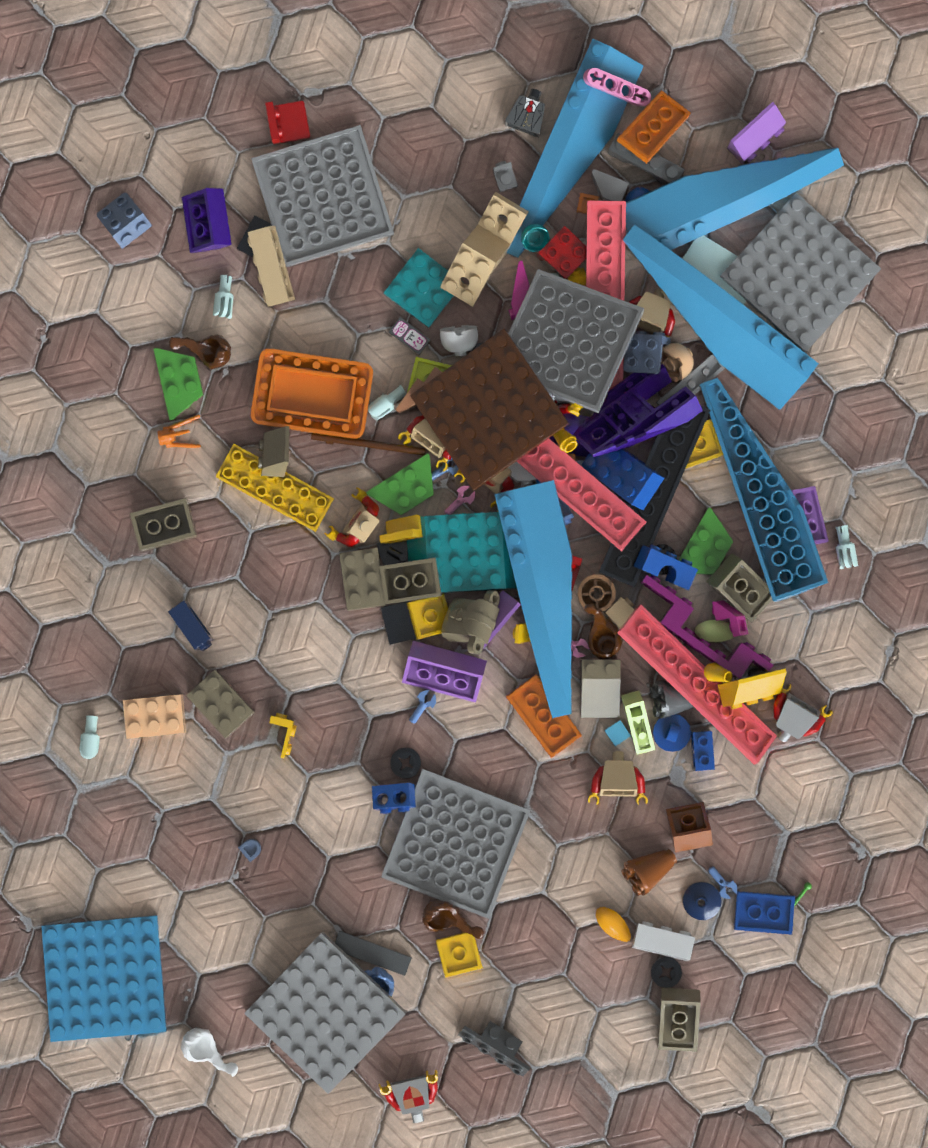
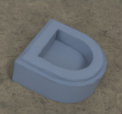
M248 839L238 847L249 862L261 853V844L256 839Z

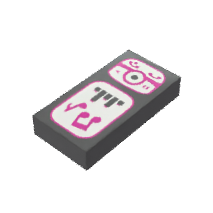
M401 317L389 331L392 336L418 355L422 353L431 341V339Z

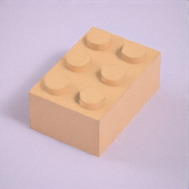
M183 695L123 700L126 739L186 733Z

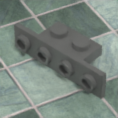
M491 1021L487 1024L482 1035L477 1034L466 1026L458 1034L464 1042L473 1044L480 1052L495 1058L497 1063L506 1065L517 1075L524 1076L531 1068L514 1057L523 1041Z

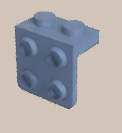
M127 193L121 194L97 213L98 219L122 249L152 227V224Z
M636 331L625 353L624 371L658 374L661 367L662 348L671 343V338L666 337L665 333L653 332V335H647V332Z

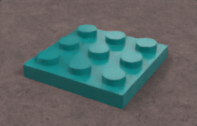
M419 248L384 292V295L428 328L431 327L454 297V295L440 288L448 270Z

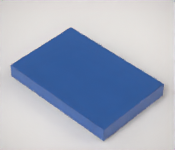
M737 891L734 930L792 935L795 896Z

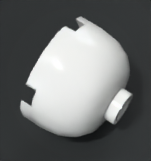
M461 325L462 327L455 328V326L440 329L441 344L449 352H454L455 356L467 355L466 351L472 350L477 344V326Z

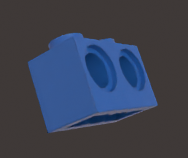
M712 731L691 732L694 771L715 770Z
M400 783L372 786L373 809L380 811V814L391 813L393 809H398V812L410 811V808L416 807L415 784ZM405 793L406 800L401 803L400 796ZM384 795H387L388 801L386 804L382 803V798Z

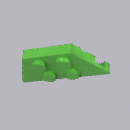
M154 348L169 420L171 421L204 395L196 359L192 356Z
M429 453L367 491V495L400 515L405 514L432 497L434 492Z
M710 507L706 510L679 558V561L683 558L692 562V567L698 569L696 574L713 575L733 543L732 538Z

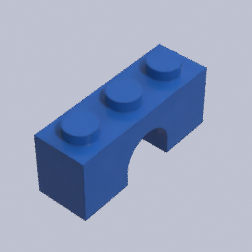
M652 544L650 548L642 546L634 564V567L657 577L660 570L667 566L668 574L665 581L686 590L690 589L698 569L692 567V562L683 558L681 561L676 560L677 555L670 552L663 554L661 553V548Z

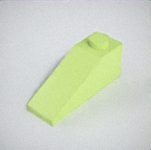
M640 691L621 695L636 754L655 750Z

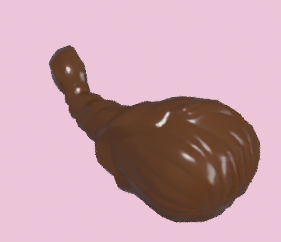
M218 334L210 335L202 341H195L188 337H171L169 339V346L175 350L181 346H186L191 352L196 353L204 365L211 370L226 365L231 357L230 344L223 336Z
M589 603L585 605L584 611L593 614L594 617L588 637V647L592 654L599 659L612 658L621 648L622 637L617 633L619 630L616 624L605 618L602 610Z
M433 900L423 910L422 921L429 931L437 932L455 926L463 933H468L477 939H481L484 935L482 927H471L468 925L466 919L459 913V908L454 907L449 902Z

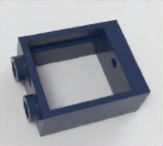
M182 601L168 611L194 650L204 651L212 645L213 637L188 602Z

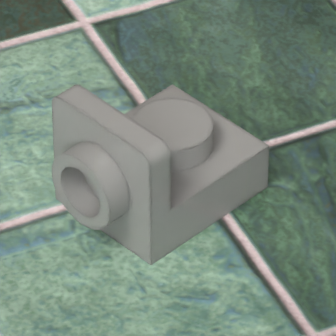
M506 161L495 164L496 167L493 168V174L499 192L518 187L511 162L506 163Z

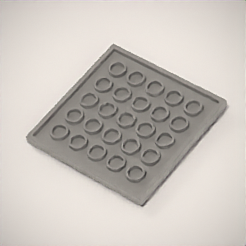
M361 125L251 158L271 224L276 227L286 267L394 235Z
M795 193L722 273L720 278L791 342L806 353L881 268L801 196Z
M538 269L508 334L550 395L599 413L644 313V308Z
M422 769L415 787L416 807L410 808V811L405 813L381 877L489 919L531 810Z
M322 931L244 1014L329 1094L399 1022L407 1011Z

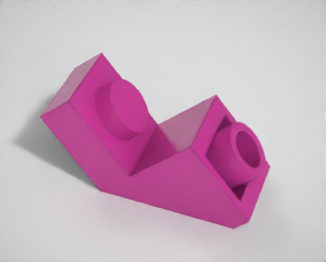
M724 600L712 602V613L716 621L730 618L729 627L733 637L748 634L745 615Z

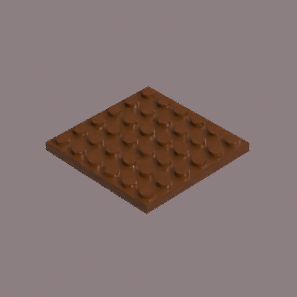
M506 329L495 334L410 395L474 491L569 425V422Z

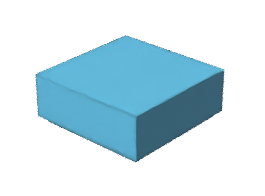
M621 720L604 730L614 746H617L631 736Z

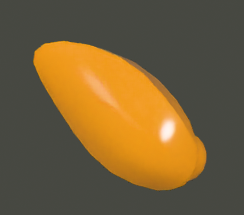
M599 907L596 910L595 916L603 931L617 940L630 941L631 933L625 920L612 909Z

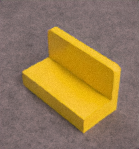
M420 515L388 520L385 522L387 534L379 535L380 543L386 544L421 538L423 535Z

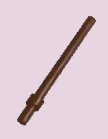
M316 433L311 434V440L324 441L326 444L333 445L338 443L425 455V448Z

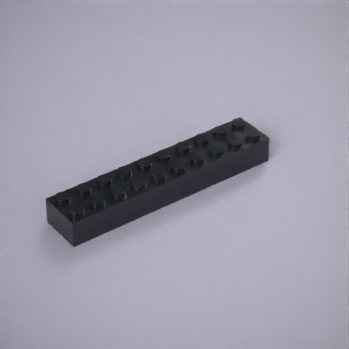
M701 406L703 411L690 421L656 436L645 464L663 476L664 480L644 510L631 505L629 502L627 503L633 511L646 521V524L622 551L610 543L598 571L599 573L635 587L642 571L634 567L636 559L643 545L650 548L651 544L653 545L710 413V409Z

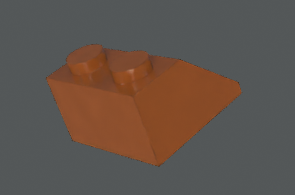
M704 802L666 809L675 853L713 845L711 827Z

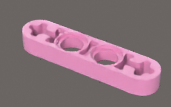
M590 68L584 72V82L591 87L636 106H646L651 101V94L647 89L598 68ZM590 74H594L595 77L601 78V80H592ZM608 78L613 81L611 89H608L605 85ZM624 85L629 88L627 96L622 94V87ZM634 94H642L644 101H641V98L634 96Z

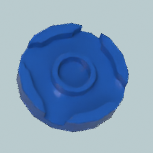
M675 714L667 718H659L653 726L652 734L658 747L665 751L675 752L683 749L688 744L691 737V729L685 718Z

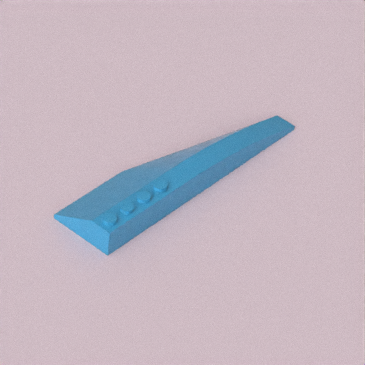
M592 38L520 203V207L529 212L507 254L519 258L525 250L521 242L524 228L530 224H540L542 226L545 224L612 138L628 102L587 85L583 79L584 72L590 68H598L636 85L644 67L642 64L613 47ZM590 74L592 80H601V78L595 77L594 74ZM610 78L605 82L608 89L613 87V81ZM626 85L622 87V94L624 96L629 94V88Z
M835 147L814 151L809 154L803 153L793 157H782L777 160L744 164L713 172L707 171L697 175H686L626 202V233L635 224L668 249L673 250L750 215L844 166L839 148Z
M635 224L623 238L627 247L643 264L646 271L654 278L657 285L665 292L668 299L683 318L691 325L694 332L702 339L708 350L713 353L719 364L780 410L819 364L728 292Z
M715 378L700 384L707 408L710 409V416L772 600L778 602L829 583L804 509L720 380Z
M552 480L494 495L537 667L552 718L572 714V552L555 481Z

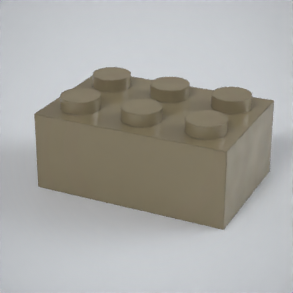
M186 498L130 513L139 550L142 552L198 537L189 502Z
M378 548L339 553L347 610L353 611L386 606L379 568Z
M217 670L211 672L186 695L224 738H228L255 713Z

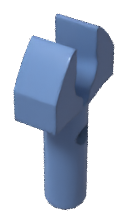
M443 462L440 468L432 472V481L446 472L454 475L459 468L455 465L453 468L448 467L443 472L446 466Z
M429 690L419 693L417 698H419L420 704L409 718L411 723L415 724L426 707L433 708L435 706V694L431 701L424 703V697Z
M714 866L708 869V872L720 885L719 893L721 897L731 899L726 894L725 886L731 887L734 893L737 894V885L733 880L730 882L725 881Z

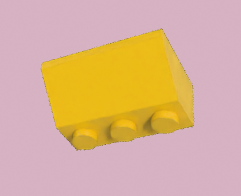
M786 668L718 684L722 706H731V709L743 707L742 703L744 702L747 705L758 703L760 698L763 701L774 699L773 695L781 693L786 676Z

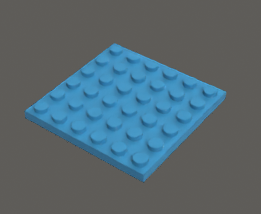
M158 915L41 926L50 1042L167 1032Z

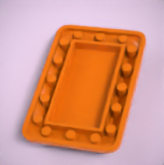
M265 349L259 356L251 407V419L259 425L277 428L289 426L290 430L358 439L365 431L373 369L369 364L277 349Z

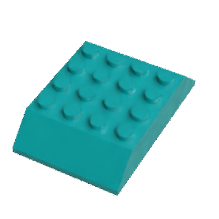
M499 512L420 517L423 537L407 540L408 562L436 558L441 593L517 589Z

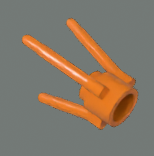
M198 414L171 426L163 427V430L158 431L160 445H166V448H200V444L173 443V441H176L175 436L189 433L190 430L176 432L172 430L200 418V415Z

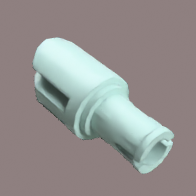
M227 275L220 276L219 291L215 293L213 316L218 315L227 319L232 318L234 295L230 293L232 276H228V278Z
M399 385L388 395H380L368 405V412L374 420H379L394 410V404L405 397L406 391Z
M848 525L835 527L839 544L836 546L839 568L844 569L845 566L850 568L852 564L854 567L858 566L855 544L850 542Z
M86 716L85 733L80 736L79 746L80 754L85 759H92L99 750L100 736L96 734L98 716Z

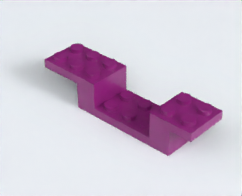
M654 575L644 576L640 583L671 605L659 622L671 634L706 659L732 672L734 679H740L751 662L764 672L770 671L773 667V664L770 663L771 659L763 653L757 654L754 651L756 648L748 642L738 643L727 659H725L726 655L721 651L710 649V644L702 638L698 640L693 637L695 633L687 627L681 628L694 610L691 607L693 603L685 597L681 599L675 595L677 592L671 587H663L659 584L661 580Z

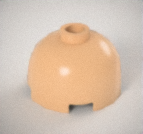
M670 343L662 348L661 363L665 366L671 380L674 382L687 377L694 365L691 350L679 343Z

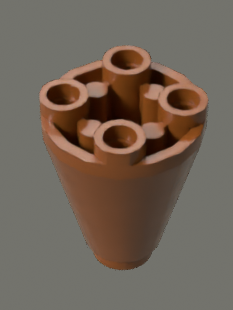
M670 849L662 850L624 862V869L621 872L626 880H630L635 895L644 896L674 867L677 859Z

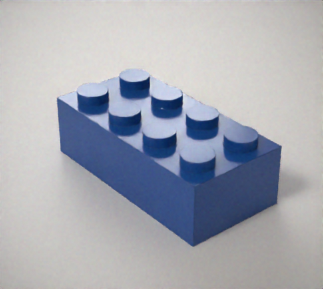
M625 448L596 457L589 453L581 465L631 505L644 510L664 480L663 476Z

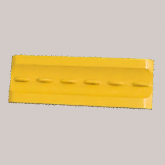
M233 444L215 477L316 532L334 498L285 472L284 477L261 476V469H258L259 457Z

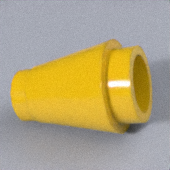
M564 428L553 435L561 451L569 453L576 448V437Z
M709 663L704 668V676L708 681L728 683L732 679V672L717 663Z

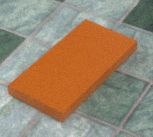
M661 90L622 132L617 141L647 164L689 118L691 112Z
M537 674L506 696L551 758L582 736L567 715L552 718L542 681Z

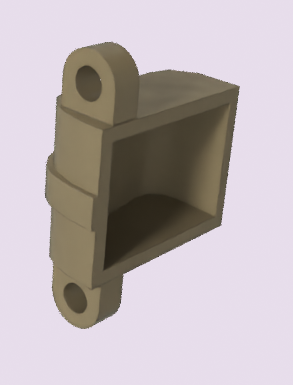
M487 591L484 599L477 600L454 598L449 605L442 624V636L448 641L468 642V652L470 654H480L484 644H488L492 630H494L496 625V619L500 610L498 608L500 602L499 593Z

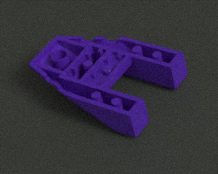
M661 363L658 374L632 373L609 390L607 393L608 397L604 400L599 413L594 412L590 418L587 417L573 436L593 457L633 446L682 425L703 410L697 397L686 386L655 409L646 401L672 382L665 366Z

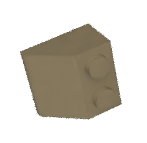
M289 426L265 432L263 439H259L258 450L262 451V457L258 459V469H261V476H285L289 462Z

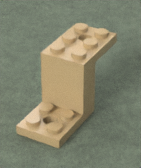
M495 192L478 225L463 242L440 288L473 307L491 273L505 257L529 211ZM499 215H505L507 222L501 221ZM461 277L467 278L469 284H464L461 281Z

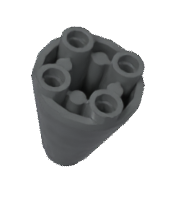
M659 680L655 682L654 687H650V697L654 700V717L667 718L694 707L668 681Z

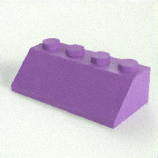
M413 641L402 683L476 703L487 660Z

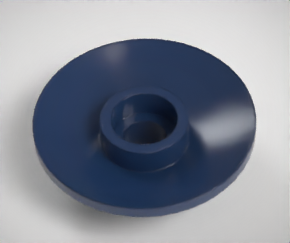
M697 882L690 885L683 896V906L686 912L697 920L713 918L719 912L722 903L721 895L717 888L707 882ZM698 900H704L705 905H699Z

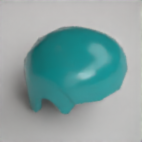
M530 224L522 231L521 242L524 248L531 252H540L550 241L548 230L540 224Z

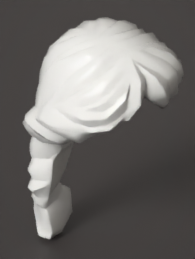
M193 1028L183 1036L181 1050L188 1061H209L218 1070L225 1071L231 1076L237 1074V1064L233 1062L224 1063L221 1054L217 1051L213 1035L208 1029Z

